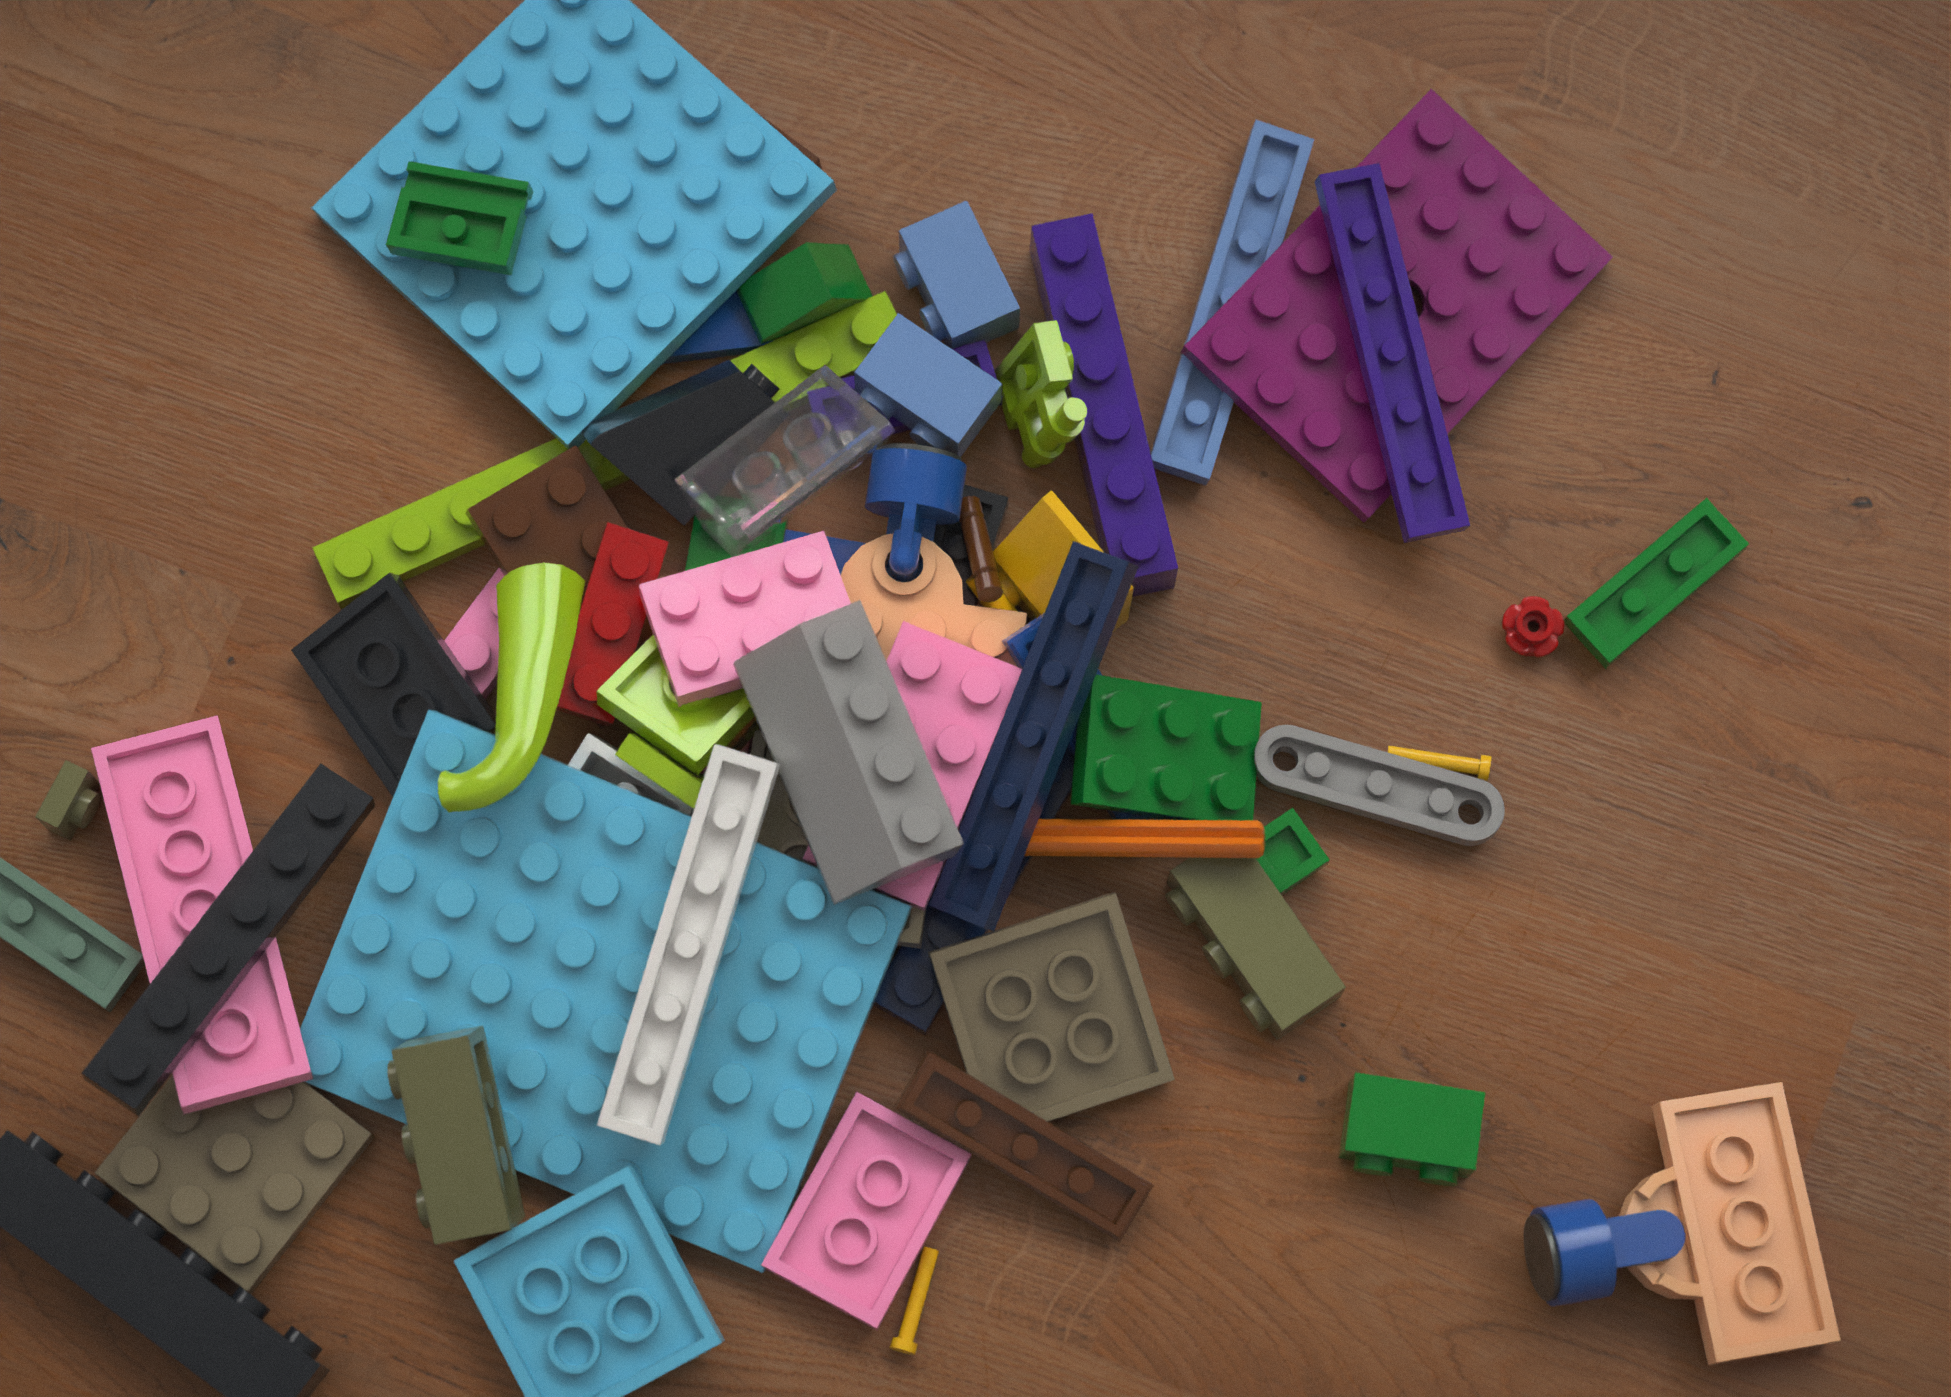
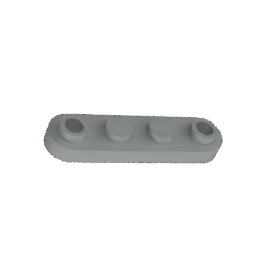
M1293 725L1275 726L1267 730L1260 737L1255 748L1254 763L1257 770L1256 776L1271 790L1457 844L1475 846L1485 843L1495 835L1504 819L1505 808L1503 799L1498 790L1485 780ZM1279 752L1290 753L1296 760V767L1290 771H1282L1274 765L1273 756ZM1463 805L1474 806L1480 813V821L1476 824L1464 823L1459 817L1458 809Z

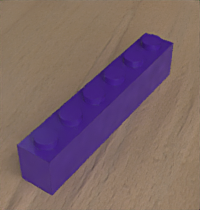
M1093 213L1031 226L1030 255L1046 322L1057 320L1062 340L1069 344L1074 358L1073 380L1065 388L1067 399L1072 397L1081 399L1087 407L1083 430L1074 440L1100 548L1104 553L1138 566L1132 582L1134 587L1132 597L1172 589L1175 587L1178 565Z

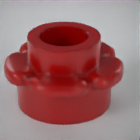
M1537 596L1525 597L1519 605H1510L1502 618V628L1505 630L1507 645L1512 651L1522 656L1544 657L1551 654L1558 647L1559 642L1557 639L1563 635L1565 630L1564 619L1560 611L1550 608L1549 602L1546 599ZM1534 621L1539 625V630L1531 632L1527 624Z

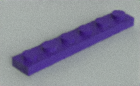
M1380 163L1320 174L1315 180V186L1403 541L1408 543L1465 531L1470 526Z

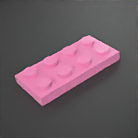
M903 621L886 662L956 827L959 830L1022 669ZM808 845L803 861L817 866ZM946 860L873 890L925 911Z

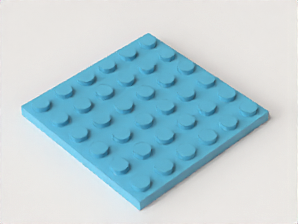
M524 0L311 208L323 223L567 449H570L575 445L579 447L586 440L582 434L586 427L594 420L614 412L837 191V188L832 178L630 0ZM408 161L529 182L533 190V196L531 200H528L525 211L527 218L512 275L390 253L386 246V241L401 187H405Z

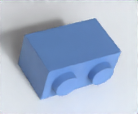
M967 200L899 230L900 253L893 255V260L905 287L908 290L917 287L926 307L919 309L927 333L939 341L943 340L945 345L953 349L983 340L987 343L1019 328V304Z
M899 313L854 372L855 391L860 394L858 401L866 410L884 421H888L892 416L912 429L909 435L916 444L946 450L959 457L963 455L999 406L1002 398V383Z

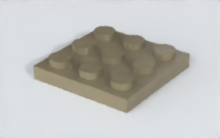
M1112 892L928 952L966 1073L1043 1119L1051 1121L1175 1080L1116 893Z
M172 1075L95 1171V1174L252 1294L375 1137L305 1082L183 1114Z

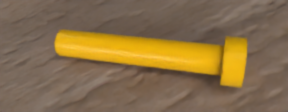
M1388 746V753L1455 772L1477 775V778L1488 781L1491 756L1481 755L1480 759Z
M923 1247L898 1337H892L890 1349L909 1355H915L918 1344L914 1342V1338L939 1253L936 1249Z

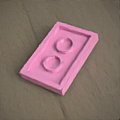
M824 531L639 584L640 598L678 707L708 697L712 698L742 689L743 687L733 666L734 661L798 624L851 604Z
M856 1092L761 1266L871 1328L878 1330L968 1165L972 1154Z

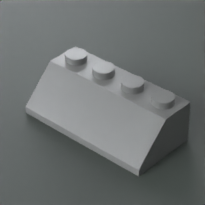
M860 600L798 624L733 662L774 762L781 764L778 773L834 905L954 857L964 843Z

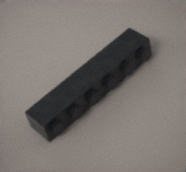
M8 1130L0 1139L1 1228L225 1397H310L330 1371L316 1360L323 1350L322 1347L292 1325L282 1335L264 1321V1318L271 1309L240 1286L230 1296L211 1281L219 1270L188 1247L178 1257L160 1243V1240L167 1233L166 1230L136 1208L126 1218L108 1204L115 1195L114 1191L85 1170L81 1172L77 1179L73 1178L56 1165L64 1154L32 1131L25 1141Z

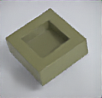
M65 760L35 818L47 830L71 841L77 828L85 829L94 818L101 801V795L97 793L100 783L88 770Z

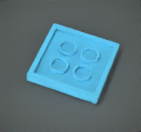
M632 1164L453 1260L525 1397H623L725 1341Z

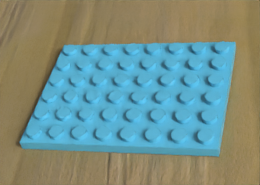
M428 710L301 1025L300 1031L313 1077L312 1080L304 1082L407 1124L402 1099H395L389 1085L387 1070L389 1061L393 1060L391 1050L407 1040L483 1025L515 1170L572 1194H577L632 1164L668 1234L761 1273L765 1272L766 1269L761 1264L789 1215L913 906L873 889L834 905L817 866L756 842L664 1143L657 1145L597 1126L692 815L543 754H540L533 769L522 783L499 801L471 811L449 813L441 805L438 796L440 773L444 770L450 773H462L478 765L492 751L495 744V735L435 710Z

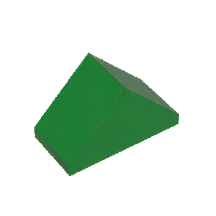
M805 242L752 275L736 290L760 344L788 335L873 296L849 244Z

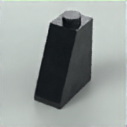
M727 360L594 420L586 427L582 434L590 445L685 526L781 419L786 411L773 399V396L780 388L758 368L751 364L743 373L730 360Z

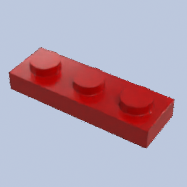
M607 522L582 599L574 643L556 710L609 727L612 726L615 717L597 705V690L636 651L646 618V612L640 598L639 584L658 579L668 541Z

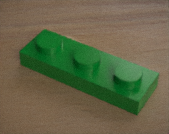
M1706 497L1568 614L1564 623L1606 669L1744 552L1749 543Z

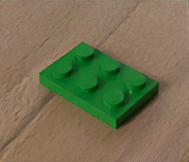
M1096 674L1077 721L1071 805L1169 820L1253 821L1257 775L1254 752L1259 741L1262 702Z

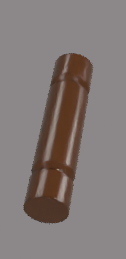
M966 496L962 499L959 522L978 599L982 602H993L1001 598L1003 589L981 501L976 496Z

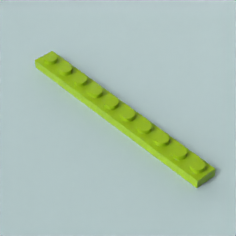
M883 291L730 361L743 373L753 364L780 388L773 396V399L785 410L805 401L804 389L854 376L855 370L882 336L897 313L886 291ZM557 438L312 547L340 609L345 608L388 573L399 575L401 580L405 581L485 545L467 517V509L568 449ZM587 439L578 447L604 490L630 479L590 445Z

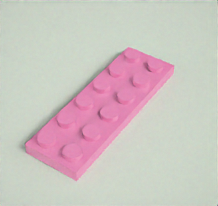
M218 715L91 748L150 984L253 852ZM276 937L172 1072L183 1114L313 1079Z

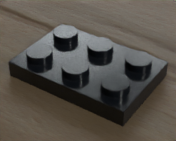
M388 573L291 649L392 797L395 794L428 710H435L491 734H496V714L399 575Z

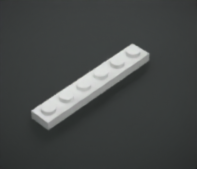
M714 744L597 1126L657 1145L664 1143L781 764Z

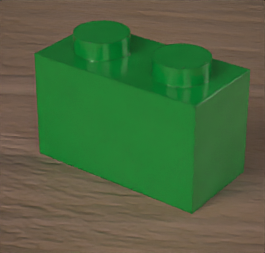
M1355 1072L1348 1085L1339 1158L1353 1160V1170L1360 1173L1391 1176L1393 1167L1418 1170V1180L1425 1183L1456 1186L1458 1177L1468 1178L1476 1170L1485 1092Z

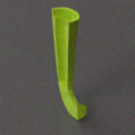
M538 563L521 566L505 575L496 585L499 653L495 744L490 754L468 771L450 773L444 770L440 773L438 796L441 805L449 813L483 808L508 795L528 776L544 748L562 691L585 586V580L577 572L563 565Z

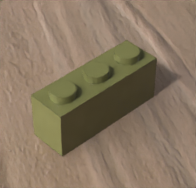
M1188 858L1170 870L1167 884L1171 890L1165 894L1170 907L1185 926L1194 922L1208 941L1202 947L1204 955L1222 979L1229 975L1233 977L1245 994L1239 1000L1240 1006L1259 1032L1268 1028L1275 1039L1279 1040L1341 997L1346 986L1256 858Z
M481 1025L407 1040L391 1050L393 1060L389 1061L387 1070L389 1085L395 1099H402L407 1119V1124L402 1128L403 1148L409 1163L417 1164L422 1187L417 1190L416 1194L417 1211L423 1227H431L434 1245L508 1231L514 1228L526 1216L484 1026Z

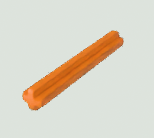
M1038 819L1024 856L1260 858L1265 850V829L1263 823L1248 820Z

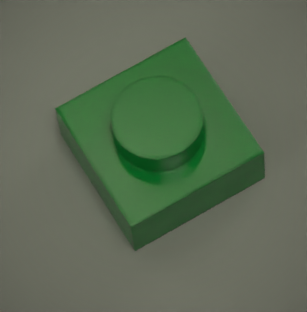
M1293 808L1264 826L1265 850L1263 856L1256 858V860L1281 895L1328 865L1330 859Z

